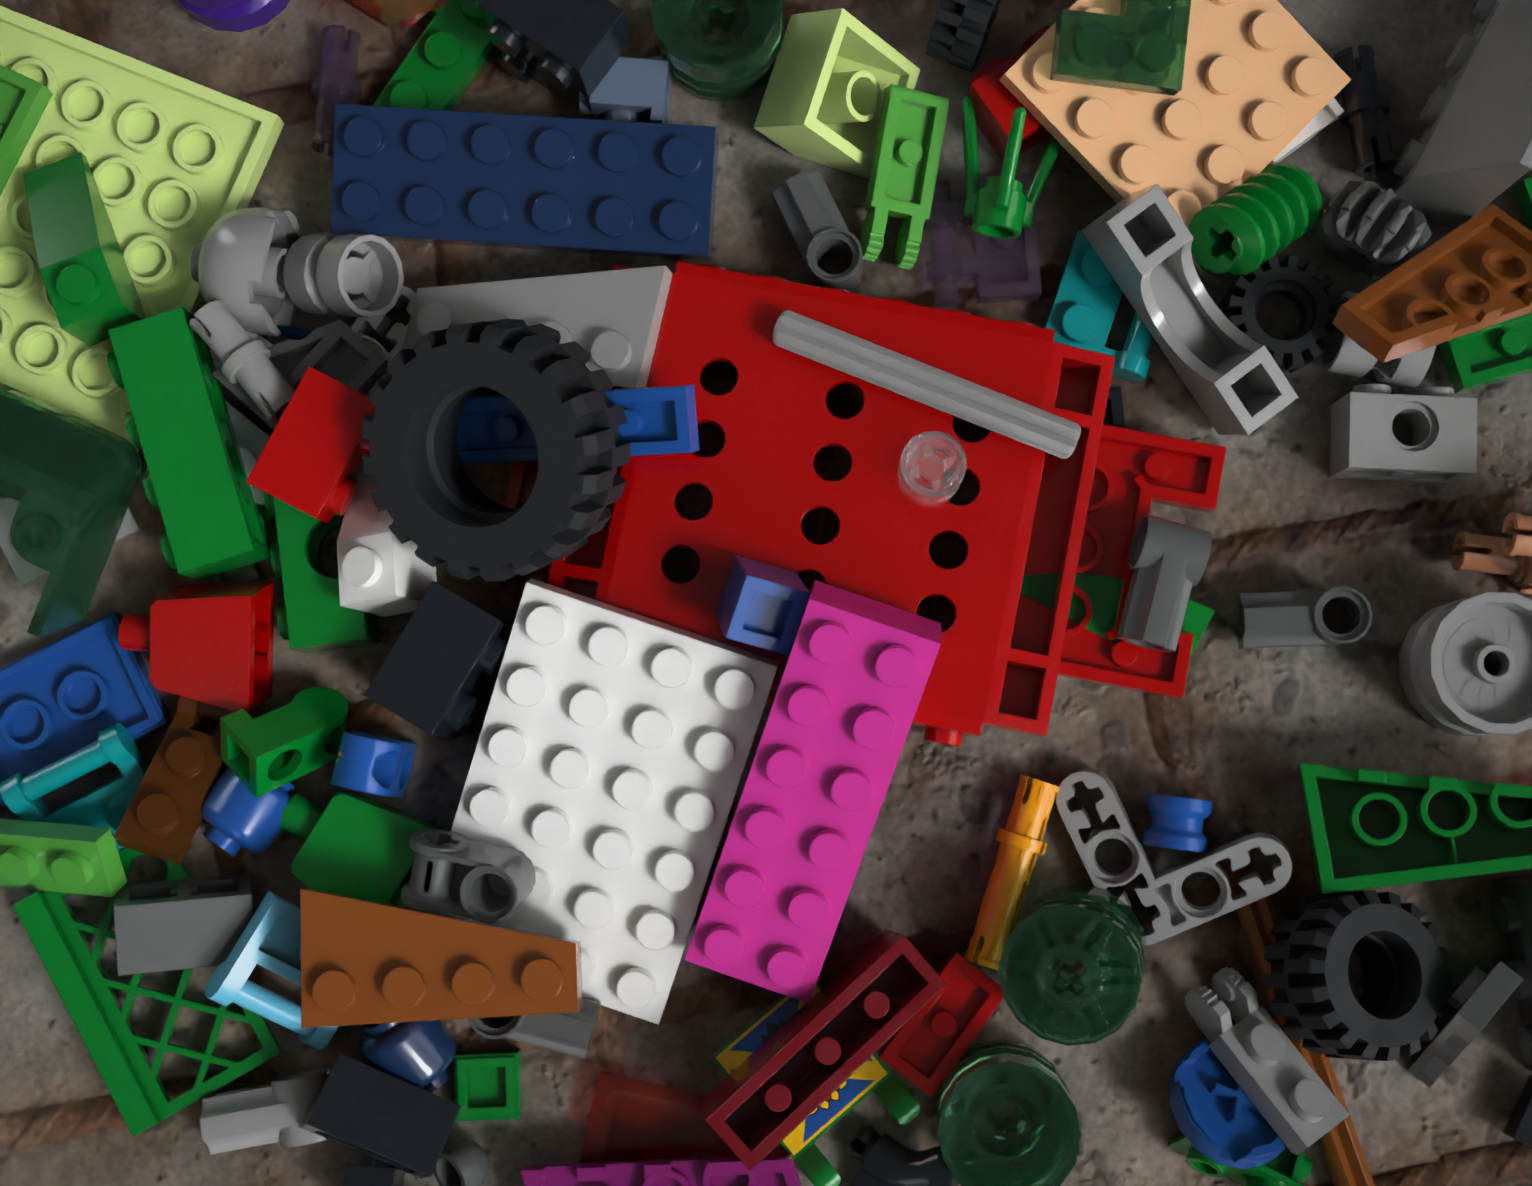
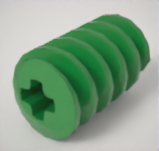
M1281 162L1267 165L1259 174L1252 175L1243 181V184L1237 185L1196 213L1189 224L1188 230L1194 238L1191 253L1199 266L1212 273L1229 272L1234 275H1247L1260 267L1262 263L1271 259L1276 253L1289 246L1291 242L1300 238L1305 232L1315 227L1323 215V199L1319 187L1309 174L1297 166Z

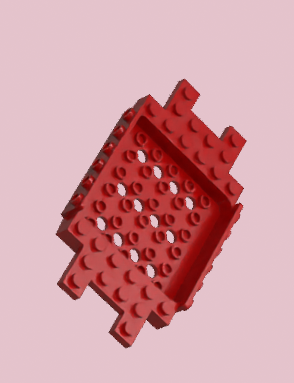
M677 262L676 270L672 272L673 275L646 387L694 384L697 425L703 422H711L718 425L725 433V444L718 454L706 458L697 456L694 453L630 456V463L617 467L616 475L624 477L626 484L621 499L606 506L610 509L612 516L602 530L588 536V543L572 554L529 574L548 577L547 584L778 661L779 665L764 708L766 710L771 709L789 655L725 638L715 614L735 555L786 569L797 574L803 571H813L820 574L826 581V584L916 615L918 605L923 599L932 595L943 596L952 603L955 609V620L948 630L941 632V646L911 726L925 728L923 740L949 746L961 747L963 736L972 738L980 736L982 726L1038 737L1047 736L1058 676L1171 698H1183L1194 634L1180 632L1176 651L1170 653L1129 644L1126 641H1120L1115 644L1111 640L1117 637L1133 570H1130L1128 567V557L1131 542L1139 521L1144 514L1150 513L1151 502L1208 513L1214 511L1217 505L1226 447L1104 425L1115 356L1053 342L1055 330L1037 327L1024 321H1003L976 316L970 312L958 309H938L921 306L898 298H877L855 294L838 287H817L795 283L777 276H757L740 273L717 265ZM614 265L613 270L631 269L635 267ZM784 310H791L1078 423L1081 427L1080 438L1074 452L1067 459L1059 458L991 430L979 442L963 441L956 435L953 429V415L776 346L772 338L775 324ZM713 361H726L733 365L738 373L735 387L724 395L710 394L702 387L700 382L703 369ZM839 384L853 385L863 395V408L852 418H838L831 414L826 406L827 394L833 387ZM838 446L846 450L850 455L852 467L848 475L843 479L827 481L816 473L813 465L814 458L824 447ZM538 460L514 461L505 503L495 502L515 509L522 507L534 488L538 472ZM962 469L974 475L979 485V492L974 501L967 505L959 506L945 499L941 491V481L950 471ZM690 484L704 486L710 491L713 499L709 513L698 520L683 518L678 514L675 507V499L678 492ZM813 509H828L839 520V532L827 544H814L807 540L802 533V520ZM943 532H952L959 535L967 547L965 561L953 569L937 566L929 554L931 540ZM676 547L692 549L700 560V568L697 575L686 583H674L667 579L663 573V559L671 549ZM1059 573L1052 610L1020 594L1023 575ZM1076 574H1097L1123 579L1115 627L1105 633L1108 640L1086 629L1092 617V604L1088 595L1079 587L1074 586ZM1072 594L1078 596L1084 605V617L1080 624L1068 619Z

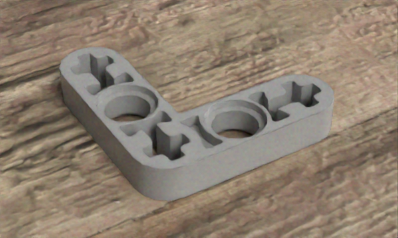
M1077 769L1068 774L1059 786L1056 804L1060 816L1114 929L1122 939L1130 944L1147 946L1165 940L1270 896L1285 887L1291 877L1292 863L1288 849L1280 839L1271 834L1261 832L1246 835L1156 874L1114 785L1105 774L1097 769ZM1083 781L1088 789L1099 787L1103 796L1097 800L1096 810L1102 822L1113 814L1119 825L1102 827L1090 838L1086 839L1081 829L1091 828L1093 822L1084 806L1073 808L1069 802V799L1076 793L1074 783ZM1111 838L1120 839L1126 843L1131 849L1133 856L1129 868L1119 873H1110L1102 869L1095 857V851L1099 843ZM1260 847L1265 855L1275 853L1278 855L1280 860L1272 865L1274 875L1272 878L1263 880L1258 872H1251L1239 877L1238 884L1245 891L1236 895L1231 893V885L1227 873L1217 863L1229 858L1232 871H1235L1250 863L1249 851ZM1195 872H1205L1215 877L1221 889L1217 900L1211 905L1204 907L1195 906L1188 902L1182 892V883L1187 876ZM1142 873L1147 883L1136 884L1135 891L1145 907L1156 905L1159 909V912L1153 915V928L1144 930L1139 922L1128 924L1125 917L1130 914L1132 906L1125 889L1115 897L1112 895L1109 887L1126 885L1135 879L1138 874Z

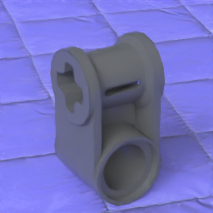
M417 830L411 833L409 847L415 851L410 883L403 885L400 899L405 905L420 911L447 913L477 920L482 923L496 924L506 920L532 892L536 882L535 869L531 860L523 852L512 847H503L468 839L460 834L446 830ZM487 874H495L502 877L510 889V896H502L496 893L489 886Z

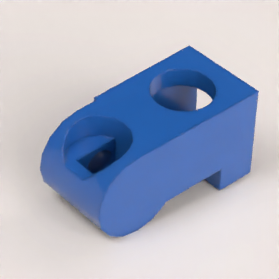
M352 729L351 733L343 732L331 784L366 793L405 799L418 743Z

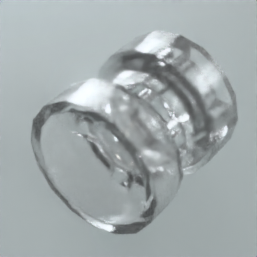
M927 431L913 437L903 449L897 470L898 485L904 496L913 503L924 507L939 506L949 501L958 491L967 469L966 454L962 446L951 435L940 431Z

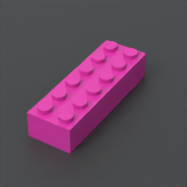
M815 580L703 903L685 961L809 1004L941 646L940 622Z

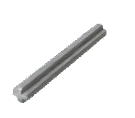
M784 310L775 324L772 338L773 343L778 347L1059 458H1069L1080 438L1081 427L1078 423L791 310Z

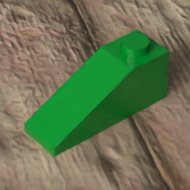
M80 152L23 174L39 270L61 329L91 347L109 340V329L146 318L87 157Z

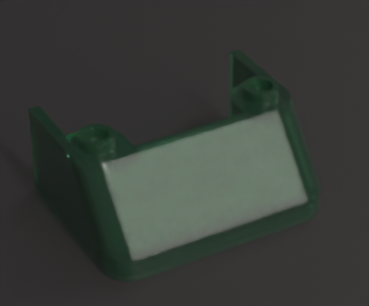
M0 382V493L19 501L11 524V540L14 548L24 560L50 572L27 633L40 638L84 621L139 481L142 465L137 449L126 438Z

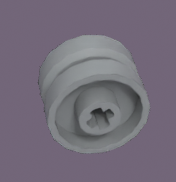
M1485 592L1468 598L1454 600L1430 609L1409 628L1399 652V680L1409 704L1429 725L1456 736L1511 735L1532 729L1531 599L1517 593Z

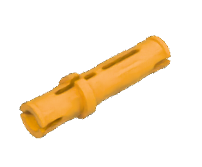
M1020 774L1019 784L1005 829L999 827L995 840L1000 842V846L979 910L973 935L964 955L965 959L971 962L977 961L976 964L1004 971V963L1038 854L1044 855L1048 843L1042 840L1056 794L1060 788L1059 786Z

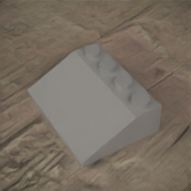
M1478 0L1472 16L1480 21L1473 35L1465 33L1457 43L1445 68L1453 71L1446 88L1438 86L1420 114L1419 120L1427 125L1419 141L1412 138L1407 143L1396 161L1397 164L1393 168L1392 172L1400 176L1393 190L1395 195L1402 199L1410 200V206L1413 209L1452 229H1456L1468 221L1532 169V0Z

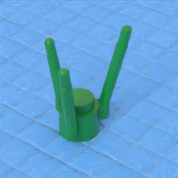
M966 96L962 99L961 103L967 193L963 216L973 218L971 229L980 235L996 239L1019 238L1022 227L1030 228L1032 225L1035 205L1058 155L1061 144L1051 136L1024 195L1022 193L1023 184L1015 180V174L1023 138L1026 110L1023 107H1017L1014 110L1008 134L1001 175L987 178L985 187L980 188L974 101L972 97Z

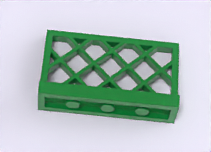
M125 848L119 851V855L128 882L135 860L146 854ZM164 860L169 869L165 881L192 879L183 861L179 865ZM37 891L13 904L133 1137L283 1052L264 1017L243 1007L242 1009L245 1014L229 1010L230 1004L217 1007L185 998L194 968L183 970L175 995L142 987L141 983L145 973L133 974L131 983L108 978L100 965V961L108 938L116 940L115 931L111 930L114 923V901L116 894L110 898L101 927L77 921L66 899L67 896L73 893ZM83 931L98 935L93 949ZM113 988L127 991L123 1007ZM137 995L172 1003L160 1040L136 1034L129 1021ZM182 1006L217 1015L205 1052L170 1043ZM226 1018L251 1024L263 1049L242 1061L215 1055ZM142 1045L157 1049L153 1063H151ZM171 1052L202 1060L194 1088L171 1100L159 1078L166 1053ZM211 1063L228 1067V1069L206 1081Z

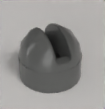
M461 1140L448 1145L442 1150L433 1172L440 1186H481L488 1174L490 1160L486 1151L479 1144Z

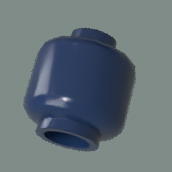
M441 1020L362 1025L364 1034L359 1041L358 1050L366 1065L430 1093L437 1090L447 1080L448 1073L446 1068L454 1058L456 1045Z

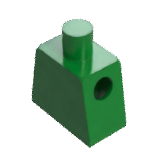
M351 790L338 791L326 809L304 795L297 793L287 803L281 817V828L305 842L293 860L290 870L308 888L393 905L400 903L402 887L410 883L415 852L409 847L411 833L422 829L444 830L443 827L436 823Z

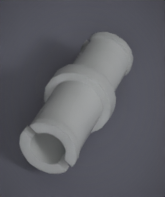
M220 300L209 302L194 314L196 318L190 319L189 326L194 332L199 334L223 363L221 372L232 384L239 383L266 415L265 418L269 423H278L295 392L294 388L269 360L271 351L264 342L253 340L227 310L223 302Z

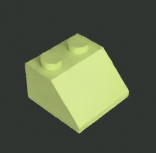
M843 8L793 14L790 17L753 128L794 156L869 179L884 89L893 84L914 90L921 69Z

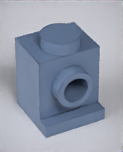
M619 57L589 98L580 92V113L593 115V118L597 120L668 124L672 88L669 62L666 60Z

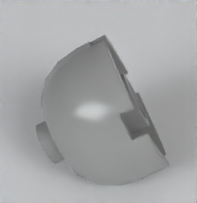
M268 207L242 208L222 215L207 231L203 243L197 244L194 247L190 260L191 276L194 281L199 282L200 291L206 304L215 300L223 302L227 310L247 332L270 336L281 335L282 333L277 326L289 327L294 320L298 307L288 295L283 278L285 256L292 246L291 243L296 242L302 237L297 217L289 210Z

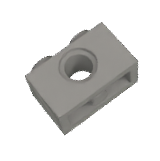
M1361 384L1352 387V392L1331 404L1330 478L1453 484L1477 473L1478 398L1454 397V389L1448 387H1424L1416 389L1414 395L1391 394L1392 387L1386 384ZM1394 419H1399L1409 426L1412 432V443L1410 446L1402 444L1394 436L1392 430Z

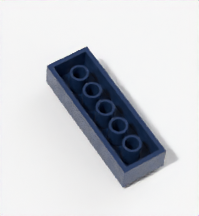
M335 104L331 233L337 235L372 234L390 241L712 260L719 135L716 127Z

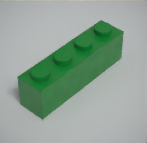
M183 307L109 329L108 332L114 351L107 354V361L114 381L120 389H125L131 408V411L126 412L124 415L126 428L134 445L138 449L142 448L149 470L142 473L145 493L151 505L156 509L160 508L166 529L159 536L163 555L172 569L177 568L178 574L202 580L269 559L270 551L251 486L246 482L248 476L220 381L212 375L216 368L210 348L199 334L194 332L189 326L190 319L196 317Z

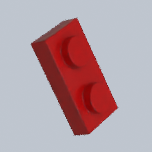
M954 950L937 972L947 985L900 1028L878 1053L879 1058L930 1097H933L1008 993L1005 988Z

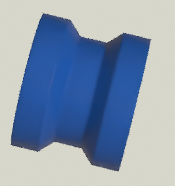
M1147 794L1146 807L1152 813L1151 826L1143 832L1142 845L1207 853L1209 840L1203 834L1204 820L1211 815L1212 801Z

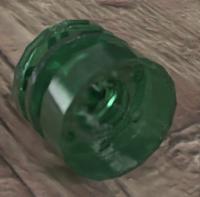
M651 0L650 11L662 59L669 62L670 75L680 88L702 100L726 103L749 97L769 82L785 35L783 0ZM721 26L725 33L730 32L731 37L721 41L716 33L711 34V29Z
M1085 884L1055 887L1034 899L1005 941L998 968L1003 998L1016 1019L1038 1037L1066 1046L1096 1043L1118 1031L1136 1008L1149 957L1142 925L1132 909L1107 890ZM1078 960L1085 967L1081 978L1074 974L1065 979L1059 973L1062 963L1069 966Z
M1004 1039L979 1043L965 1051L939 1087L936 1100L937 1132L942 1158L958 1184L961 1186H1061L1076 1164L1081 1130L1076 1107L1066 1082L1052 1061L1030 1045ZM1007 1100L1013 1101L1018 1117L1006 1116L1002 1125L996 1124L990 1107L1002 1109Z

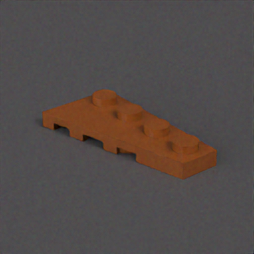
M1492 204L1341 305L1332 324L1380 362L1385 363L1531 313L1532 231Z

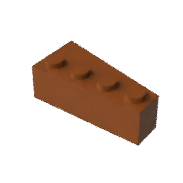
M300 889L301 1028L577 1013L583 1008L581 941L487 924L450 915L420 911L317 889Z

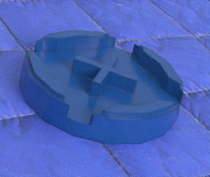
M1207 1037L1202 1038L1176 1061L1169 1079L1170 1106L1179 1129L1199 1152L1220 1165L1245 1170L1269 1163L1287 1146L1208 1045L1211 1043Z

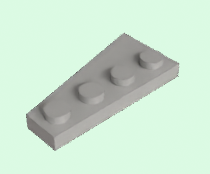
M664 265L418 288L403 349H413L415 339L431 331L448 329L452 325L498 319H522L527 326L543 324L558 330L561 336L559 344L576 341L590 353V359L585 364L590 371L604 369L614 385L612 389L646 387L673 273Z

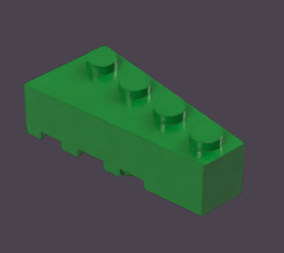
M1299 763L1297 767L1319 895L1532 869V786L1458 780L1457 778L1438 776L1427 777L1387 773V771L1327 767L1325 765Z

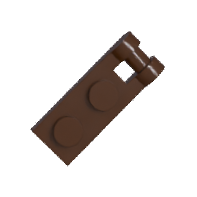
M180 696L177 712L114 834L119 846L179 865L181 864L202 821V804L213 784L228 767L221 759L220 718L233 713V711ZM203 718L219 722L213 736L197 731Z

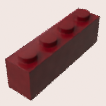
M885 929L810 999L809 1004L806 1003L708 1094L696 1108L747 1169L751 1171L947 984L904 934Z

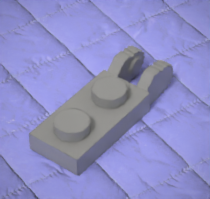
M1228 967L1222 968L1213 974L1214 977L1211 978L1213 991L1208 989L1206 985L1203 987L1198 985L1186 993L1187 995L1184 996L1186 1010L1189 1011L1190 1017L1195 1019L1196 1025L1210 1041L1209 1048L1291 1153H1295L1297 1156L1347 1118L1349 1113L1264 1007L1261 1006L1259 1008L1257 992L1249 982L1244 980V976H1241L1239 971H1235L1233 967L1230 969ZM1231 1017H1232V1018L1234 1019V1021L1237 1023V1024H1235L1234 1026H1232Z

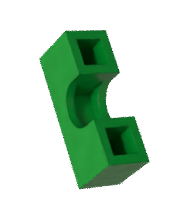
M263 491L267 512L270 517L276 518L278 541H273L270 545V558L276 578H282L285 603H279L277 607V622L282 639L284 641L289 640L291 650L303 653L379 644L380 635L377 615L340 606L339 579L331 578L324 570L321 562L322 545L327 536L342 525L344 515L340 516L334 513L328 524Z

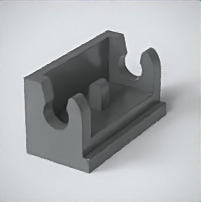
M251 873L125 884L116 893L114 901L118 976L219 966L226 961L253 917Z

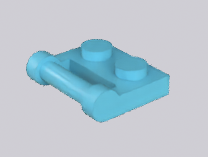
M268 891L226 961L221 963L212 973L205 989V996L223 1006L233 1002L298 1033L301 1043L319 1051L330 1042L339 1026L301 1028V1005L248 980L256 964L301 986L300 906Z

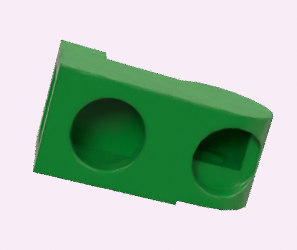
M312 687L296 694L290 704L254 719L244 709L221 717V759L249 791L258 798L337 758L343 732H347L348 702L336 690L327 687Z

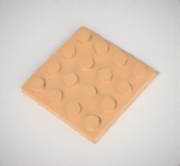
M1077 0L999 79L1116 203H1119L1133 192L1159 184L1187 228L1196 213L1237 185L1243 184L1242 182L1252 175L1259 174L1351 80L1278 0Z

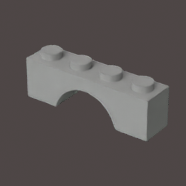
M1159 184L1129 194L1082 229V232L1218 435H1249L1298 398V395L1265 345L1253 340L1240 331L1222 313L1209 296L1196 272L1192 260L1191 246L1194 238Z

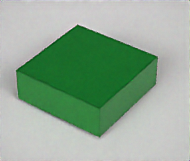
M521 1050L458 1052L454 1055L455 1103L461 1105L456 1122L520 1119L522 1117Z

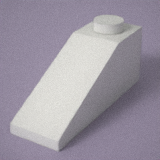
M361 463L354 478L360 482L359 489L352 504L344 514L337 539L340 606L382 617L413 612L418 607L432 582L435 581L437 583L436 566L432 567L416 557L414 552L418 545L412 540L402 544L390 531L388 526L394 521L387 510L378 512L370 493L377 491L373 475H364L363 464Z

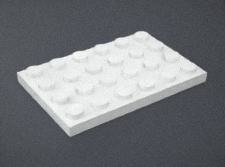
M530 579L526 582L451 832L460 834L468 839L515 848L523 852L531 860L535 869L536 879L532 892L506 920L493 925L581 941L582 997L600 1001L602 1006L659 1025L779 662L535 579ZM487 874L489 886L496 893L502 896H510V889L502 877L495 874ZM439 913V914H444V915H450V916L460 917V916L451 915V914H447V913Z

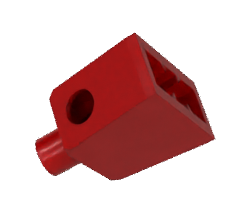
M257 580L174 586L152 599L150 614L127 612L123 616L118 632L119 645L123 650L150 653V682L156 689L233 712L244 709L250 714L272 696L275 581Z

